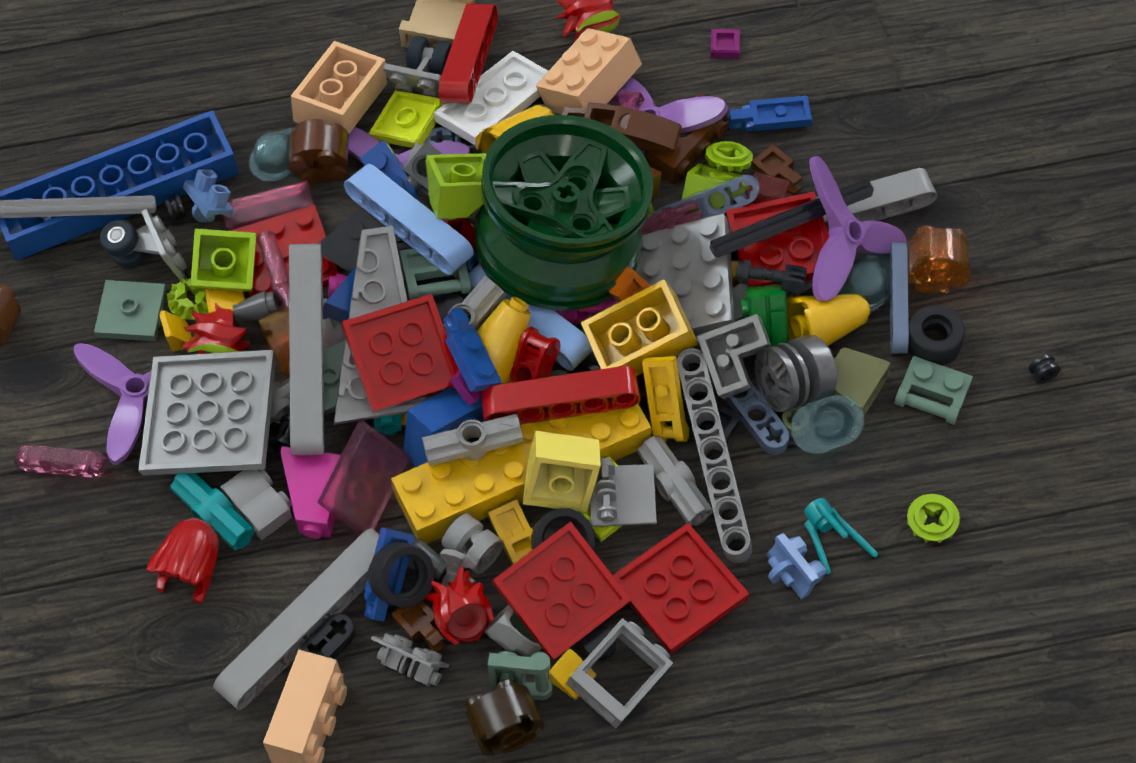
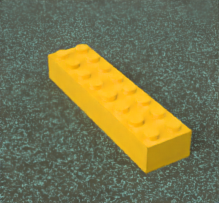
M639 404L627 409L522 424L520 427L523 443L488 451L483 458L478 460H469L464 457L429 466L427 462L392 477L391 481L395 497L416 539H422L426 544L442 538L450 525L465 513H469L475 519L481 521L488 517V512L514 500H518L519 503L523 502L528 457L535 430L598 439L600 459L610 456L613 461H616L636 452L643 442L651 437V426Z

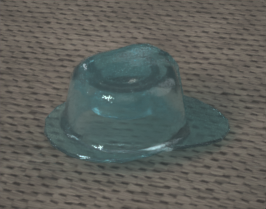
M295 128L266 133L257 140L254 151L249 159L250 170L256 178L262 181L273 182L284 178L291 172L288 166L290 132H293Z
M869 254L858 259L853 264L847 280L838 295L858 294L868 302L870 313L876 311L890 296V258L883 255Z
M844 395L829 396L808 403L799 408L793 416L791 423L792 437L797 446L803 451L812 454L824 453L847 445L854 441L862 432L864 425L863 411L856 401Z

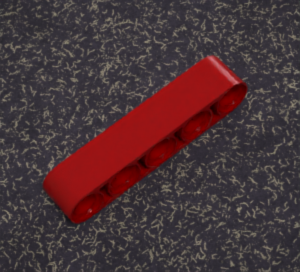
M466 4L440 78L439 99L441 103H472L497 27L498 10L496 4Z
M628 366L494 385L481 392L484 422L516 414L520 425L627 409L637 405L641 399L635 369Z

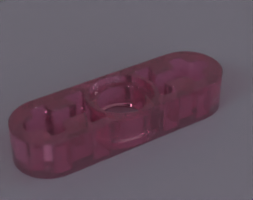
M21 445L17 449L14 464L18 468L29 472L100 478L104 476L107 458L95 451Z

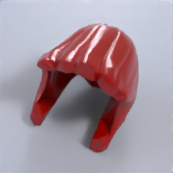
M199 518L186 519L178 523L166 536L147 565L146 571L150 573L158 572L156 589L164 592L169 578L179 577L180 581L184 583H190L193 586L197 585L192 600L195 603L201 604L211 585L219 547L218 535L210 524Z

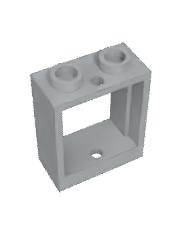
M622 618L574 671L566 685L614 728H617L666 673L673 662L668 659L670 656L663 647L658 644H651L644 637L643 630L637 624L631 621L627 622ZM617 638L655 670L625 706L587 674Z

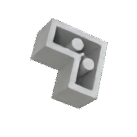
M758 314L697 336L719 397L725 399L753 388L743 358L757 354L763 348L771 346L762 318Z

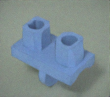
M211 169L197 170L195 180H185L183 189L194 202L192 215L198 222L202 223L212 222L215 219V215L218 214L232 218L234 209L228 203L231 192L226 186L215 185L218 176Z
M784 533L776 536L774 546L766 554L769 558L768 563L773 568L768 578L772 583L782 580L787 587H792L800 599L809 596L813 587L822 580L826 569L820 561L814 560L807 563L803 558L807 548L800 536L790 539Z

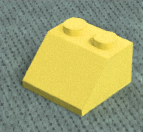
M535 430L528 457L523 504L553 509L570 508L578 512L587 513L601 467L599 440Z

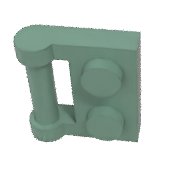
M406 249L399 251L408 300L429 294L440 295L459 291L461 294L471 292L466 262L455 272L447 275L416 250ZM451 275L458 276L456 280L417 285L416 283L419 280Z
M913 356L894 404L901 407L908 405L945 418V422L955 425L973 376ZM910 390L949 403L951 406L949 407L911 394Z
M508 651L500 652L499 654L489 653L488 672L491 692L495 690L496 685L500 682L512 679L516 685L526 686L533 699L546 700L550 698L553 689L551 681L548 680V671L550 669L549 656L543 652H536L531 657L518 656ZM525 673L535 675L534 683L526 682Z

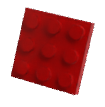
M809 192L726 210L725 216L728 219L730 233L817 198L815 192ZM821 216L738 249L736 252L739 261L751 260V266L773 269V271H785L786 264L805 267L807 270L806 280L813 279L819 253L828 240L829 233L824 218ZM749 279L747 287L782 285V283Z
M315 204L230 230L256 233L252 292H249L250 297L267 290L268 292L275 291L279 301L289 299V244H318L326 237ZM322 256L324 288L328 287L329 276H336L339 272L334 262Z
M432 294L342 321L341 326L372 413L454 387L449 380L458 372L459 368L445 341L447 334Z
M571 521L492 580V584L551 661H554L631 601L630 597Z
M689 523L679 528L613 575L630 597L631 601L628 604L670 655L749 599L747 590Z

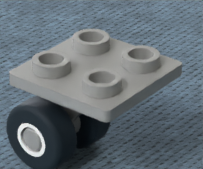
M414 36L408 45L406 67L385 63L383 70L395 90L409 93L416 92L425 96L439 98V82L452 44L439 41L433 49L429 48L426 38Z
M147 208L141 211L147 225L138 230H135L128 221L121 219L109 222L102 229L100 243L118 266L125 269L135 268L144 262L148 253L159 254L180 281L182 277L187 279L183 271L187 268V265L182 255L175 251L174 246L177 243L169 229L166 230L158 215L153 217Z

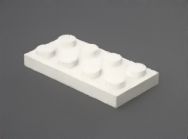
M512 51L480 76L471 104L445 103L434 112L435 122L475 145V138L483 129L522 112L541 97L536 85L548 70Z

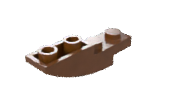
M588 102L587 108L564 107L562 115L584 117L606 124L625 135L639 150L675 153L682 128L681 124L661 116L609 104Z

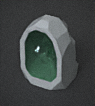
M509 605L495 616L494 621L489 623L485 630L489 638L496 641L507 651H517L524 656H530L542 649Z

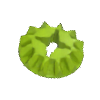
M722 141L707 147L705 159L708 160V165L717 167L719 171L727 170L729 173L730 171L742 172L743 169L750 168L753 154L748 148L739 143Z
M182 277L179 283L172 284L171 291L167 294L170 311L184 320H195L191 313L192 311L208 314L205 289L190 288L191 278L185 279ZM189 290L195 295L196 304L194 305L187 298V291Z
M922 495L915 499L908 509L907 525L912 529L914 536L918 535L923 538L925 543L937 541L940 544L944 539L952 538L959 526L960 516L957 507L951 500L942 495ZM941 513L938 521L939 525L934 522L930 525H925L928 518L926 514L933 517Z

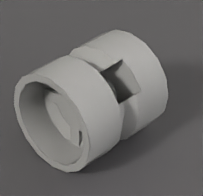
M469 513L458 517L447 529L442 539V546L445 549H453L464 555L470 554L476 560L477 566L470 568L476 574L483 573L495 562L504 545L503 540L488 529L483 531V524Z

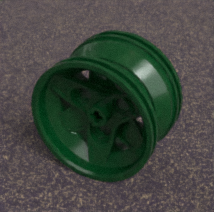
M548 115L532 118L512 126L494 141L486 154L483 164L481 194L484 204L480 208L475 231L476 255L489 279L511 297H517L529 305L550 310L584 309L613 298L609 291L616 285L618 277L626 267L636 271L642 247L641 227L648 216L653 194L652 172L643 153L630 139L614 128L592 119L572 115ZM610 224H617V226L613 229Z

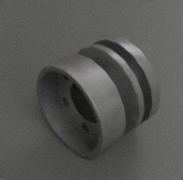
M805 335L792 339L788 343H779L775 346L765 347L756 356L754 373L758 389L768 406L776 412H785L792 408L801 407L805 403H814L826 399L835 391L837 386V370L834 358L824 341L815 335Z

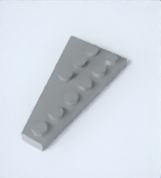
M393 226L361 231L348 319L407 301ZM345 339L333 425L405 414L410 408L427 400L425 396L372 413Z

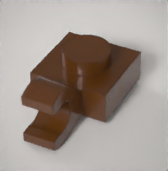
M773 144L752 160V169L772 185L779 180L785 190L793 196L802 189V186L798 184L802 180L801 175L792 170L794 168V161Z
M423 600L412 607L398 608L391 614L396 624L413 642L421 636L430 650L437 653L446 647L442 642L444 638L433 627L436 625L434 612Z

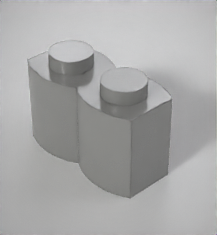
M264 469L259 471L243 470L220 488L233 505L234 510L254 528L256 536L262 541L292 518L290 511L292 503L283 491L277 493L271 487L273 481Z

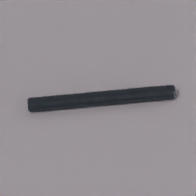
M863 180L839 191L846 206L871 197L874 188L869 180ZM817 198L713 239L710 242V251L714 257H721L826 215L820 198Z

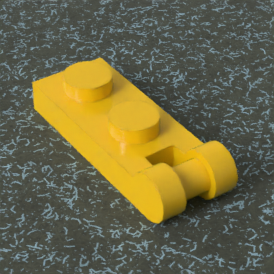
M676 356L646 357L642 361L653 436H661L664 442L667 439H675L676 442H687L689 427L685 421ZM665 421H672V426H667Z

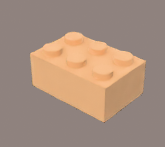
M587 28L537 83L536 88L544 104L550 106L556 114L562 115L564 107L587 108L588 102L607 104L642 63L631 38Z
M334 41L291 95L293 121L300 123L305 120L322 119L326 120V125L335 127V123L342 125L350 134L387 85L386 73L383 70L385 59Z
M298 649L263 741L271 763H322L325 748L322 747L326 735L331 736L336 724L334 714L337 705L341 706L344 703L347 694V686L344 684L343 674L340 671L337 660Z

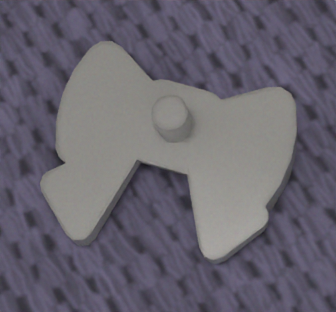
M443 549L439 555L446 563L447 573L442 578V584L448 586V581L453 583L460 566L475 568L478 563L470 554L464 555L453 549ZM470 577L471 584L473 582H476L474 579Z

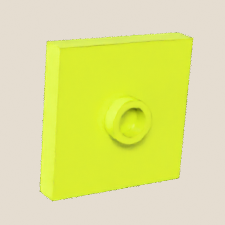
M395 90L368 134L380 142L384 140L390 144L413 148L415 143L423 146L437 123L434 119V112L445 103H441L440 99L436 97Z

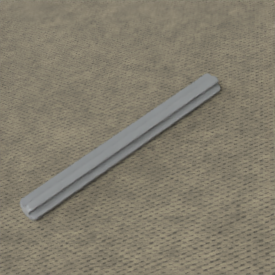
M153 195L0 200V218L142 214L141 211L146 208L150 213H155L157 204Z

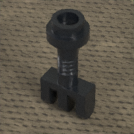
M745 259L744 262L738 261L736 280H741V284L748 285L749 279L782 283L781 290L790 292H801L804 289L807 270L802 266L786 264L785 271H773V269L751 266V260Z

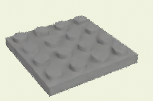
M724 213L642 234V247L636 269L637 274L645 279L650 286L663 279L667 281L676 293L694 335L712 331L735 322L730 253L721 257H714L709 247L711 240L729 234L728 219Z
M274 350L153 357L139 462L140 473L142 475L265 469L277 359Z

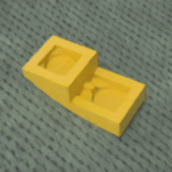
M514 500L487 513L496 535L503 540V548L512 565L532 551L531 534L533 528H530L518 500Z

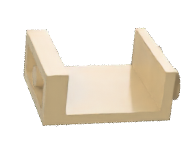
M417 0L410 20L401 21L399 27L401 47L408 48L414 36L426 38L429 48L433 49L439 41L452 44L466 4H475L474 0Z

